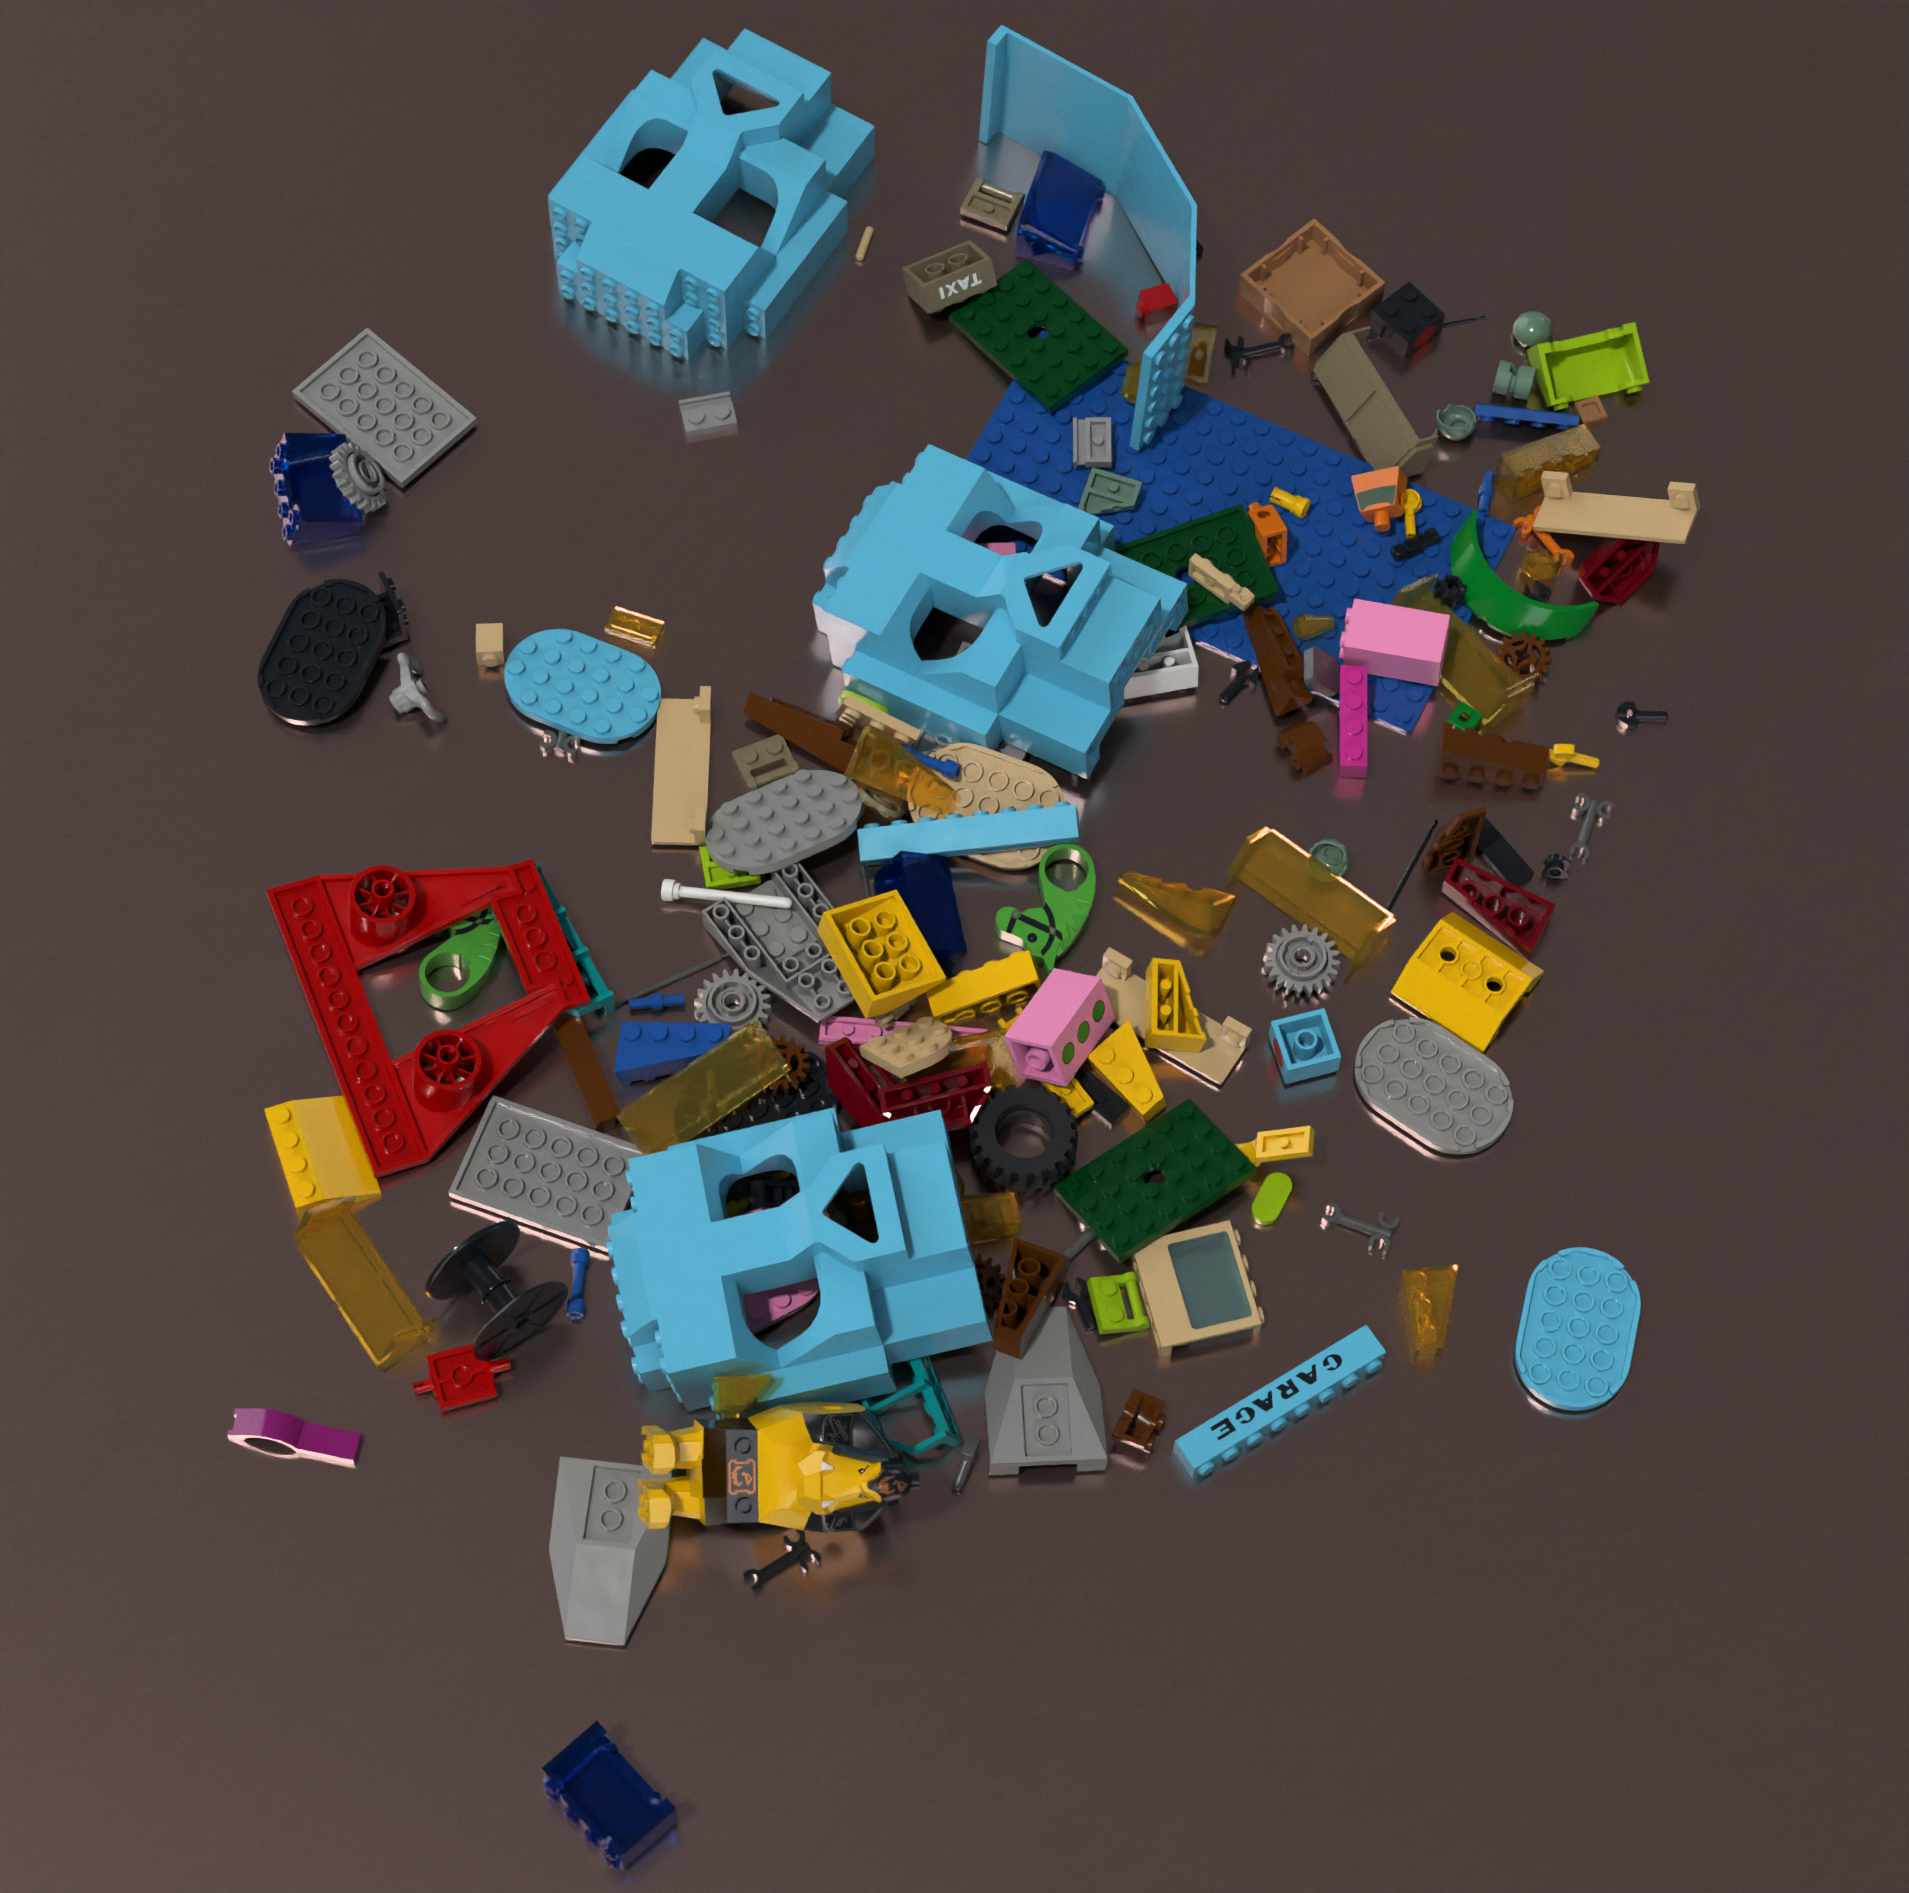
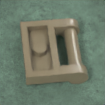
M977 177L960 208V214L1007 231L1018 209L1021 208L1024 202L1025 194L1018 191L1013 193L987 183L986 179ZM981 192H985V193H987V194L993 195V196H995V197L1001 198V199L1006 200V201H1009V202H1011V203H1007V202H1005V201L999 200V199H997V198L991 197V196L986 195V194H983V193H981Z
M779 734L731 752L732 759L748 792L788 775H794L800 770L784 738ZM782 763L786 765L757 777L752 776Z

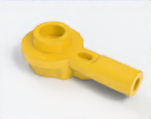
M1406 489L1404 506L1405 532L1408 539L1416 535L1415 513L1420 510L1422 505L1419 493L1413 489Z

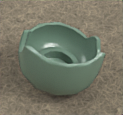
M1539 311L1522 313L1513 324V336L1523 348L1526 346L1533 347L1546 342L1551 343L1553 339L1551 321Z
M1448 404L1445 410H1437L1436 423L1442 436L1452 441H1458L1468 437L1475 431L1477 418L1471 408L1464 405L1453 406Z
M1324 838L1315 843L1310 849L1309 857L1306 861V867L1311 876L1324 883H1332L1338 880L1345 873L1349 865L1350 855L1348 849L1336 839Z

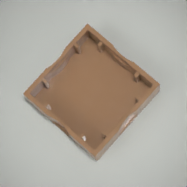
M1314 218L1291 235L1281 247L1266 254L1242 272L1239 278L1238 293L1283 334L1290 333L1291 341L1309 357L1382 301L1385 282L1360 259L1351 255L1342 246L1340 241Z

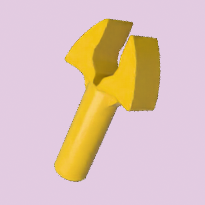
M1554 744V750H1549L1550 761L1560 767L1566 762H1572L1596 769L1600 763L1598 758L1574 752L1575 745Z

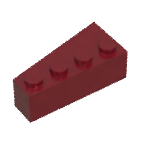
M1457 857L1444 878L1442 886L1444 894L1528 961L1551 920L1556 905Z

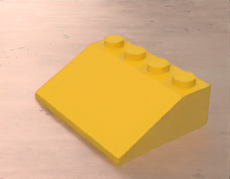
M897 889L823 912L817 931L866 1019L891 1012L946 980L944 972Z
M343 1095L291 1100L264 1109L299 1221L382 1195L377 1179H374Z

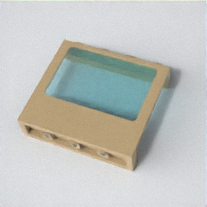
M1230 1220L1161 1236L1130 1257L1134 1271L1139 1279L1138 1285L1160 1357L1171 1355L1173 1346L1252 1328L1254 1335L1260 1333L1261 1324L1265 1322L1261 1306L1256 1307L1254 1297L1257 1296L1253 1280L1248 1281L1246 1271L1249 1270L1248 1262L1245 1255H1240L1238 1248L1241 1245L1240 1236L1237 1229H1232Z

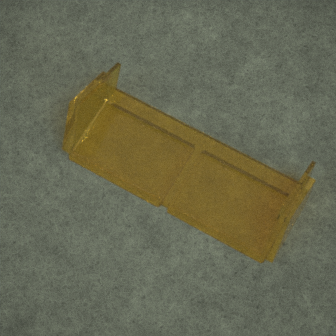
M1438 574L1429 578L1423 577L1399 589L1391 605L1450 615L1449 636L1440 682L1460 702H1464L1483 714L1482 724L1484 726L1490 725L1493 727L1528 698L1539 674L1536 673L1522 680L1446 604L1440 606L1441 599L1433 598L1434 592L1431 590L1439 576Z
M1266 826L1246 838L1228 870L1231 874L1226 882L1227 884L1239 879L1302 925L1306 924L1311 932L1317 927L1318 936L1327 933L1326 942L1335 941L1334 948L1351 960L1346 969L1347 971L1368 961L1397 921L1393 918L1394 915L1377 902L1339 875L1331 873L1328 867L1278 831L1269 829Z
M758 1021L754 1023L749 1022L689 1063L687 1068L679 1070L621 1110V1114L616 1117L643 1156L668 1150V1146L687 1142L783 1075L789 1082H792L787 1074V1071L791 1068Z
M355 1195L346 1199L341 1197L307 1209L293 1235L296 1240L295 1246L332 1301L338 1304V1310L376 1367H381L383 1370L424 1345L428 1341L439 1318L436 1317L425 1322L351 1213L350 1210L357 1197Z

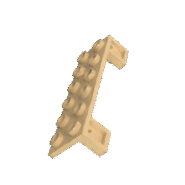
M1543 471L1541 482L1545 498L1534 521L1533 528L1535 531L1685 544L1700 509L1697 486L1693 483L1670 482L1667 488L1669 500L1573 492L1569 473Z
M700 686V696H695L694 699L661 698L656 727L651 843L653 845L706 846L712 712L711 686Z
M1109 947L1103 955L1102 968L1096 977L1102 979L1115 1016L1112 1023L1120 1027L1129 1019L1136 1037L1145 1042V980L1131 973L1133 960ZM1197 1011L1201 1030L1205 1032L1207 1038L1200 1053L1166 1049L1158 1050L1218 1085H1222L1249 1045L1252 1029L1230 1016H1227L1221 1025Z

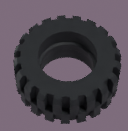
M1022 1083V1088H1015L1013 1084L1006 1086L1005 1092H1001L999 1089L991 1093V1101L989 1099L986 1100L977 1119L971 1126L970 1155L973 1157V1165L976 1171H981V1178L986 1183L993 1181V1188L1002 1192L1003 1188L1009 1190V1195L1017 1196L1018 1192H1025V1197L1034 1196V1191L1037 1190L1041 1194L1050 1191V1184L1057 1185L1063 1180V1175L1067 1176L1070 1173L1072 1164L1075 1162L1078 1144L1076 1118L1071 1115V1108L1067 1103L1060 1104L1061 1097L1058 1094L1052 1092L1049 1095L1046 1093L1047 1088L1038 1086V1089L1030 1088L1031 1084ZM1030 1123L1044 1130L1051 1142L1050 1146L1043 1153L1030 1158H1021L1007 1153L997 1142V1136L1009 1125Z

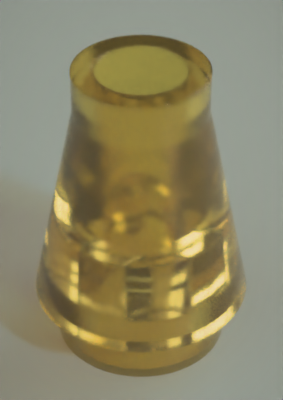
M1300 614L1293 619V632L1296 638L1307 640L1327 631H1333L1334 620L1331 615Z

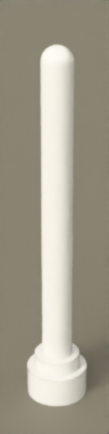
M664 879L661 888V899L663 901L674 902L675 899L679 900L681 897L719 901L725 897L728 902L778 908H790L792 906V900L788 897L682 886L681 883H677V880Z

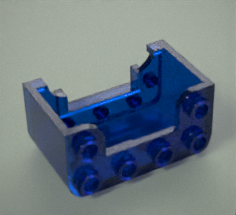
M596 1721L541 1768L544 1778L541 1781L545 1786L544 1791L553 1802L559 1800L564 1805L565 1809L563 1812L574 1825L579 1822L585 1829L583 1835L594 1847L597 1844L604 1852L603 1857L613 1869L618 1866L623 1870L678 1821L677 1809L667 1797L662 1801L661 1794L658 1791L655 1792L621 1755L614 1742L611 1743L605 1736L607 1731Z

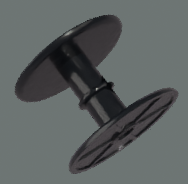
M514 1221L494 1223L462 1241L439 1262L425 1285V1294L430 1299L436 1301L454 1298L475 1287L482 1295L481 1302H487L496 1313L481 1329L473 1344L474 1357L479 1361H489L504 1356L530 1340L555 1317L568 1295L567 1286L560 1281L545 1282L518 1295L510 1285L512 1279L505 1278L498 1270L513 1252L520 1237V1228Z

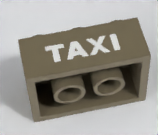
M971 240L901 268L908 296L928 314L939 312L944 307L954 303H961L968 297L983 294L990 288L997 286L992 259Z

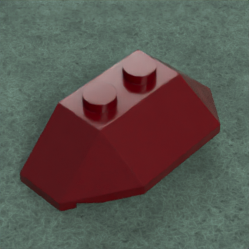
M1608 537L1580 564L1578 580L1592 599L1622 604L1655 571L1659 553V542Z
M847 1037L828 1045L825 1048L828 1087L860 1128L889 1122L890 1120L882 1114L878 1089L897 1085L885 1069L863 1058L859 1046L853 1044Z
M983 1062L878 1089L882 1114L888 1120L894 1121L941 1110L947 1130L952 1131L974 1124L993 1087L988 1063Z

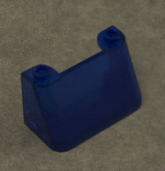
M1044 150L1019 219L1015 255L1075 270L1077 261L1082 262L1085 247L1081 246L1082 237L1094 204L1097 205L1098 200L1103 201L1106 186L1102 185L1103 180L1060 155Z

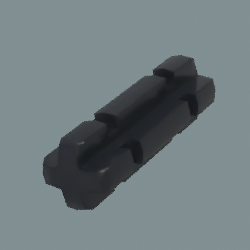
M1435 528L1425 530L1424 534L1419 533L1403 541V545L1399 543L1393 546L1390 551L1391 556L1395 561H1400L1406 558L1405 555L1410 556L1427 548V544L1431 546L1437 543L1440 536Z

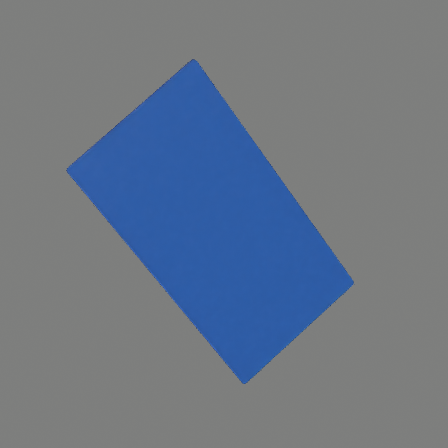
M1043 328L1038 338L1042 340L1046 338L1048 331ZM1124 359L1052 413H1049L1021 386L1012 380L966 459L985 468L987 471L1063 504L1066 503L1078 508L1092 467L1085 468V465H1077V468H1073V417H1077V420H1083L1085 417H1111L1112 465L1111 467L1094 468L1142 482V488L1134 510L1094 515L1100 520L1114 525L1115 547L1242 504L1246 515V508L1252 503L1258 502L1261 506L1273 505L1287 528L1286 563L1269 567L1278 586L1279 596L1260 602L1259 605L1265 609L1272 606L1279 611L1303 661L1304 651L1316 646L1337 658L1340 672V665H1343V659H1339L1342 631L1345 632L1347 608L1353 607L1355 598L1450 615L1449 636L1441 671L1442 675L1473 615L1464 602L1463 604L1457 602L1455 607L1452 608L1440 606L1438 598H1433L1436 580L1440 579L1443 581L1446 574L1451 575L1450 547L1452 539L1473 508L1407 481V489L1417 491L1422 499L1421 508L1415 513L1416 535L1419 533L1424 534L1425 530L1435 528L1440 537L1437 543L1431 546L1427 544V548L1410 556L1405 555L1406 558L1400 561H1395L1390 553L1391 548L1399 543L1403 545V541L1408 539L1405 532L1404 513L1402 516L1390 518V529L1388 531H1376L1374 529V522H1367L1359 511L1351 480L1353 475L1375 471L1372 465L1185 385L1181 390L1183 398L1176 409L1172 408L1165 424L1155 429V434L1150 443H1144L1140 450L1137 451L1130 447V439L1141 367ZM1275 487H1279V489L1295 496L1300 495L1311 500L1310 507L1303 519L1291 514L1289 510L1269 502L1270 497H1274L1271 496V493ZM1477 513L1476 532L1478 543L1485 560L1495 572L1515 534V527L1490 515H1480ZM995 525L987 528L974 541V543L1013 542L1016 543V553L1027 552L1029 554L1038 542L1033 537L1004 525ZM1067 568L1044 574V576L1068 586ZM1187 568L1179 570L1175 577L1187 584L1194 581L1188 575ZM1240 609L1187 627L1191 640L1241 662L1251 661L1250 666L1259 667ZM1367 674V717L1403 733L1410 734L1435 686ZM1305 684L1309 692L1339 704V692L1333 696L1326 697Z

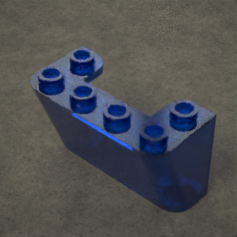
M284 433L281 442L277 443L276 454L270 460V472L275 477L274 494L279 498L278 516L283 520L282 537L283 540H287L288 545L359 532L363 524L361 510L357 508L356 502L350 507L349 499L344 497L343 493L336 486L335 479L332 477L334 471L329 467L332 464L329 459L332 456L331 452L343 443H347L346 434Z

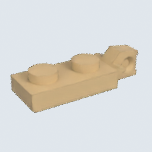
M1196 553L1189 559L1188 575L1225 603L1229 604L1232 602L1242 611H1245L1254 602L1255 595L1247 587H1240L1230 575L1223 574L1208 559L1202 558Z

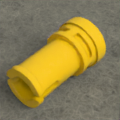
M1279 487L1274 488L1271 496L1274 497L1269 499L1270 503L1289 510L1291 514L1301 519L1305 517L1311 503L1310 499L1300 495L1295 496L1279 489Z

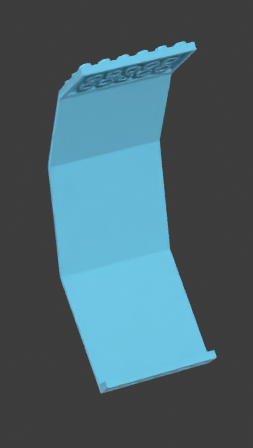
M1001 24L987 41L979 140L988 144L996 133L1000 132L1114 195L1165 283H1169L1178 303L1176 313L1143 352L1130 439V447L1139 451L1144 443H1150L1155 434V429L1165 424L1171 409H1176L1183 398L1181 395V390L1185 384L1183 376L1188 367L1186 364V359L1190 353L1188 345L1193 336L1191 327L1195 322L1193 314L1195 308L1197 204L1133 96Z

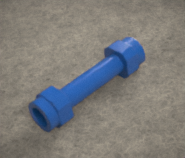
M900 744L896 751V759L910 765L914 762L940 771L943 777L956 780L960 775L961 764L950 759L944 762L918 753L914 747Z
M574 1248L571 1255V1266L574 1267L571 1298L567 1299V1316L582 1318L585 1312V1300L582 1299L585 1268L589 1267V1250Z

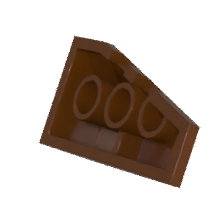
M1485 807L1458 814L1438 830L1423 859L1420 871L1422 877L1450 869L1456 857L1468 863L1473 862L1486 814Z

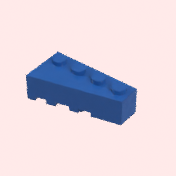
M621 1021L614 1073L620 1085L626 1086L631 1085L633 1081L642 1079L650 1081L655 1080L657 1076L672 1074V1076L683 1074V1071L696 1068L699 1071L734 1064L737 1036L731 1024Z

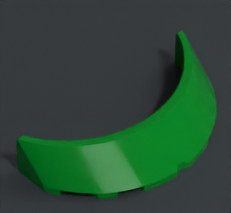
M1473 509L1453 537L1450 547L1451 575L1459 576L1462 584L1467 585L1464 603L1477 618L1484 620L1489 627L1509 637H1512V632H1515L1517 636H1521L1523 630H1526L1528 637H1531L1534 632L1537 633V641L1543 638L1545 640L1566 638L1567 640L1578 636L1593 619L1600 604L1595 601L1575 606L1551 605L1528 598L1509 587L1494 573L1481 552L1476 532L1478 512Z

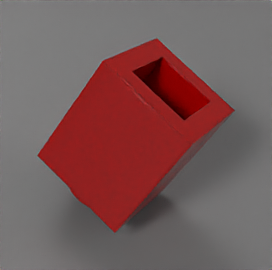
M1169 283L1139 291V302H1136V309L1139 317H1143L1147 326L1171 319L1177 311L1178 303Z

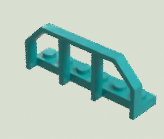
M539 862L536 863L535 866L580 971L579 973L584 985L589 987L592 992L590 1004L564 1011L563 1013L581 1017L595 1009L601 1008L605 1017L616 1012L614 994L606 987L589 957L588 948L583 946L568 920L566 909L559 904L542 874L541 865ZM491 911L492 919L495 922L498 930L500 931L493 911Z
M929 1355L906 1361L912 1366L914 1371V1384L875 1405L871 1397L861 1399L863 1406L869 1410L882 1427L878 1417L879 1414L922 1391L925 1398L923 1402L924 1408L935 1423V1435L914 1447L888 1439L892 1445L900 1450L919 1456L941 1443L956 1447L964 1442Z

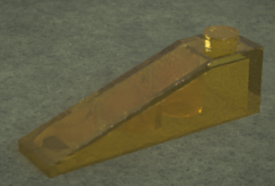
M866 725L863 728L844 774L846 778L942 816H946L956 792L892 736Z

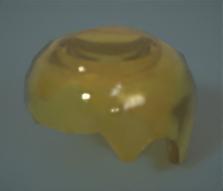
M1543 549L1539 553L1525 551L1520 558L1519 564L1522 572L1530 579L1549 581L1558 574L1563 558L1559 552L1551 556L1547 549Z

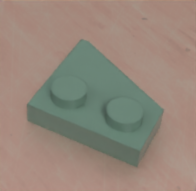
M1092 467L1078 509L1091 515L1134 510L1142 488V482Z

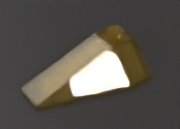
M1126 871L1116 876L1115 882L1184 930L1193 932L1195 937L1201 939H1209L1221 932L1237 895L1205 886L1202 887V890L1188 889L1186 883L1180 881L1164 884L1160 877Z

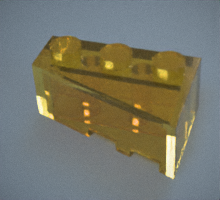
M1458 1265L1401 1271L1398 1285L1412 1363L1440 1360L1445 1345Z

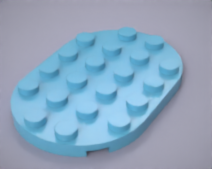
M550 629L535 633L522 640L512 650L505 665V688L512 704L522 714L560 731L578 736L583 740L599 744L618 743V740L630 736L635 738L648 729L657 717L661 700V687L652 667L636 654L583 633L568 629Z
M1574 1247L1558 1251L1557 1254L1543 1260L1536 1267L1530 1277L1525 1293L1515 1343L1517 1371L1525 1386L1538 1399L1563 1410H1588L1609 1401L1624 1384L1631 1364L1641 1309L1640 1293L1635 1280L1633 1281L1624 1269L1625 1266L1616 1258L1600 1250Z

